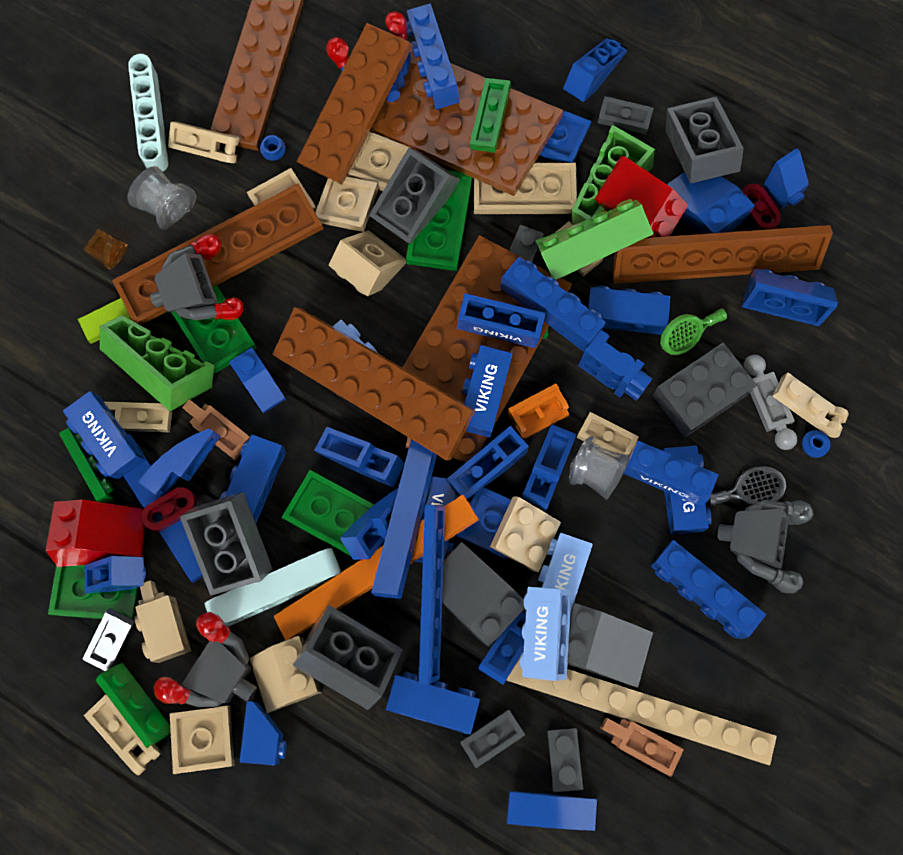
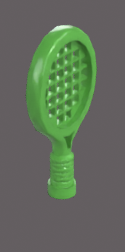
M720 308L715 313L706 316L705 319H700L693 314H684L676 317L665 327L661 335L660 344L662 349L670 355L686 353L696 345L706 327L727 319L725 310Z

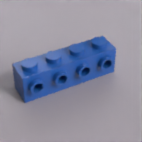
M431 3L406 10L409 20L406 22V31L408 37H413L414 39L411 42L414 57L419 56L420 61L417 62L420 76L426 77V82H423L427 98L432 97L436 110L460 103L457 83Z
M518 257L502 276L500 289L525 308L545 313L544 322L583 352L606 324L599 312L585 307L575 294L564 291L559 287V283L554 278L544 276L538 271L536 265L529 260L524 261Z
M674 540L665 547L651 565L656 570L655 574L667 583H672L678 588L677 591L681 596L689 601L693 600L701 607L700 610L707 617L719 621L724 625L723 629L736 639L750 637L766 616L762 610Z

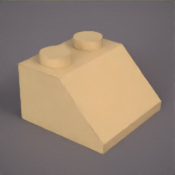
M368 230L340 240L329 266L336 271L338 276L353 284L358 292L370 296L381 291L405 265L406 259Z
M300 636L273 645L249 658L267 713L322 693L318 680L293 666L305 643L304 638Z

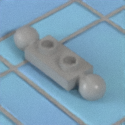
M751 355L746 358L744 369L749 375L754 377L753 380L757 384L750 394L765 430L768 432L776 429V445L782 450L792 449L797 443V435L793 430L788 429L787 425L792 424L795 420L790 409L772 397L778 385L775 373L764 374L766 368L765 360L759 355Z

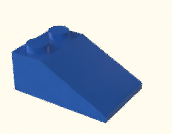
M684 172L667 184L688 204L681 218L696 235L730 232L747 220L755 206L736 185L721 176L690 184Z

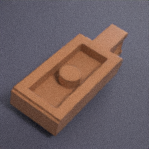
M189 399L182 408L193 416L190 421L192 426L199 432L211 429L220 435L221 438L216 443V446L236 460L241 454L245 441H249L250 437L212 406L204 404L200 408Z
M605 718L600 729L614 736L611 743L616 745L617 748L664 774L672 776L684 749L625 719H622L620 724H617Z

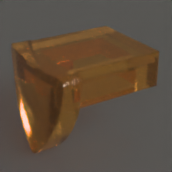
M98 229L85 246L84 251L103 262L108 269H112L126 252L128 244Z

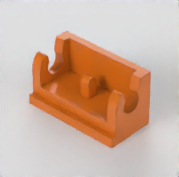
M554 384L510 407L508 417L519 436L525 440L551 426V424L553 425L568 417L569 412L567 409L569 406L558 385Z

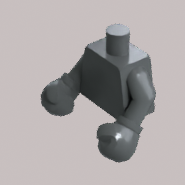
M761 500L747 507L745 511H738L735 515L734 525L720 524L718 539L731 542L730 550L737 555L738 562L752 574L766 579L768 583L773 584L782 593L794 594L802 588L803 578L797 572L780 570L782 568L788 524L800 525L809 522L814 516L813 509L809 503L801 500L790 502Z

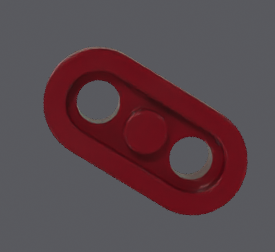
M749 184L744 187L742 192L747 198L755 200L753 203L755 206L748 217L757 230L776 229L781 220V214L766 190L758 184ZM761 219H766L769 223H764Z
M176 488L147 505L142 512V522L153 531H163L180 521L181 515L195 507L197 499L190 490ZM182 499H187V505L180 508L179 502ZM162 513V520L155 522V516Z

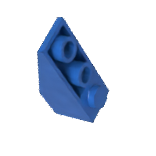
M606 38L573 64L563 89L584 102L596 92L626 54L627 50L621 47L617 41Z

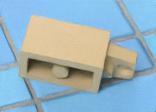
M154 581L144 582V586L140 587L143 599L138 601L139 606L135 607L137 615L134 616L136 627L140 632L142 631L145 642L142 643L144 655L147 659L150 658L151 662L160 663L190 652L191 648L176 598L170 595L165 596L164 592L158 593Z

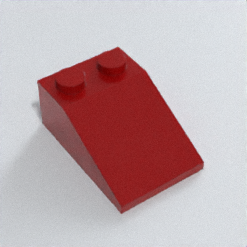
M625 156L619 158L595 197V200L606 211L617 208L619 203L632 199V201L637 200L641 203L653 231V235L646 238L670 236L688 207V204L673 188Z
M83 499L54 502L46 552L57 567L87 565L110 556L142 557L146 527L142 522V512L144 509Z

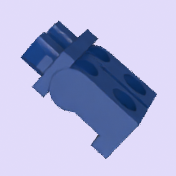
M600 330L585 349L578 366L608 388L615 389L614 394L621 398L626 393L637 401L652 378L641 371L644 365L642 361L637 359L634 362V359L629 354L617 351L607 343L610 336Z

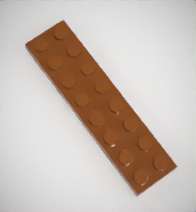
M304 0L251 1L210 129L223 134L238 136L239 145L236 147L259 150Z
M297 183L115 278L112 282L133 322L141 326L167 312L164 306L155 307L151 302L150 295L158 290L155 275L162 270V266L171 252L189 246L191 242H195L204 234L212 233L218 236L221 241L220 252L211 260L203 259L212 287H215L323 230V226Z
M827 225L644 238L615 252L612 270L613 284L752 274L754 269H768L773 273L819 270L833 232L831 226Z
M294 307L272 354L445 460H451L476 412L471 407L299 307Z

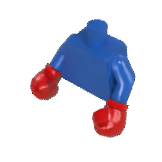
M397 11L389 12L385 18L388 31L406 40L408 38L406 33L407 23L404 15ZM333 37L326 45L327 55L343 71L350 57L348 55V45L340 37ZM410 53L386 98L389 102L396 101L400 97L398 89L405 85L404 76L409 73Z

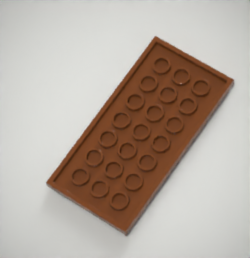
M411 49L409 73L404 76V87L398 89L400 97L393 102L385 100L369 132L411 147L436 162L515 196L561 121L563 110L510 89L496 153L470 150V140L485 77L450 63L457 83L460 103L436 110L432 97L427 98L423 82H426V77H421L417 62L420 61L419 56L414 57L413 50Z
M479 235L403 368L465 404L467 395L462 394L466 378H472L474 370L469 369L472 354H478L480 345L512 353L494 422L495 426L549 325L543 321L536 348L457 329L458 317L465 293L525 308L500 289L502 276L520 256ZM536 265L540 273L546 277H552L549 271ZM562 278L557 279L559 287L568 293L572 284ZM465 431L452 457L465 464L481 451L488 437Z

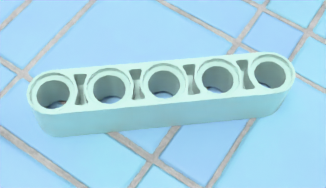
M137 54L129 61V74L138 152L147 170L153 174H159L168 167V156L158 76L150 58L144 54Z
M328 548L269 573L260 582L233 589L210 599L204 604L207 612L219 615L224 624L229 627L313 590L342 571L333 549Z

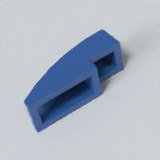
M551 424L521 499L546 513L577 434Z
M326 427L314 450L351 470L391 487H394L405 465L397 455L378 449L369 442Z
M206 429L185 439L163 454L145 472L138 483L155 495L164 496L170 491L179 477L190 481L221 436L211 429Z
M398 488L366 511L340 537L353 560L370 559L385 541Z
M509 790L506 822L507 824L595 831L597 799Z

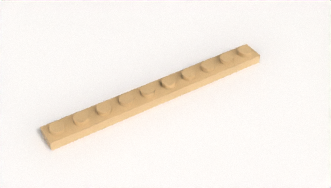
M519 659L506 680L766 765L771 763L777 737L775 735L567 669V680L552 681L522 677L523 670L521 669Z

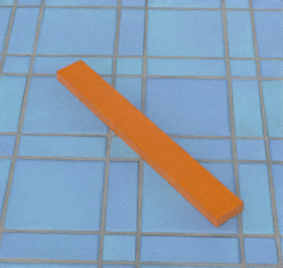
M464 495L444 506V542L479 520ZM424 520L419 525L410 564L423 556ZM383 546L377 549L370 559H361L274 615L285 640L297 637L313 627L328 605L339 610L372 589Z

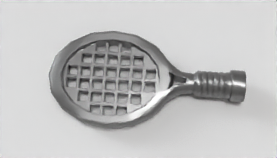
M767 466L753 467L743 472L737 478L731 490L711 493L707 503L711 507L718 503L729 501V499H737L746 506H751L757 503L759 499L763 500V498H766V500H769L768 497L770 496L772 498L770 501L777 502L785 493L786 479L775 468Z

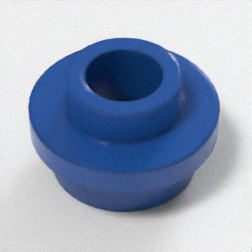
M270 135L263 139L260 151L265 159L274 161L280 159L285 154L286 147L281 138Z
M813 430L803 437L802 448L807 455L819 458L829 451L830 440L825 433ZM813 439L818 440L821 446L815 447Z

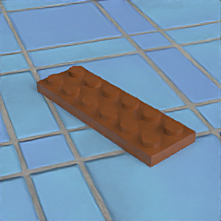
M366 23L297 160L299 164L341 185L343 184L413 47L410 42Z

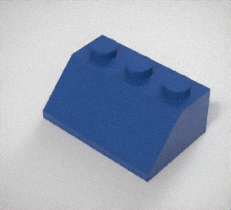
M754 269L747 281L742 307L820 326L837 308L838 301L834 288L827 287L821 282H807L799 280L798 277L792 275L782 276L774 274L768 269Z

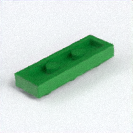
M485 78L470 140V150L496 153L511 89L510 81Z
M70 428L60 432V437L96 501L108 504L114 502L115 499L111 494L114 491L113 486L106 477L102 478L99 473V469L96 466L98 463L96 457L93 454L90 456L82 447L81 442L83 439L79 433L75 434Z
M123 663L114 666L97 677L96 682L146 748L151 747L171 733L169 723Z

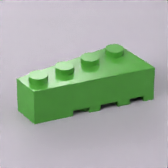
M612 125L609 136L600 150V155L596 163H594L590 176L572 209V225L606 211L595 200V197L621 156L627 157L649 172L653 168L655 149Z
M632 199L619 203L617 208L600 212L590 219L538 239L536 243L552 278L557 280L653 235V231L642 204L637 200L632 201Z
M122 315L100 326V350L170 412L186 403L189 399L191 400L212 388L214 365L207 361L201 363L194 359V354L187 350L184 352L172 347V342L165 338H155L150 335V330Z

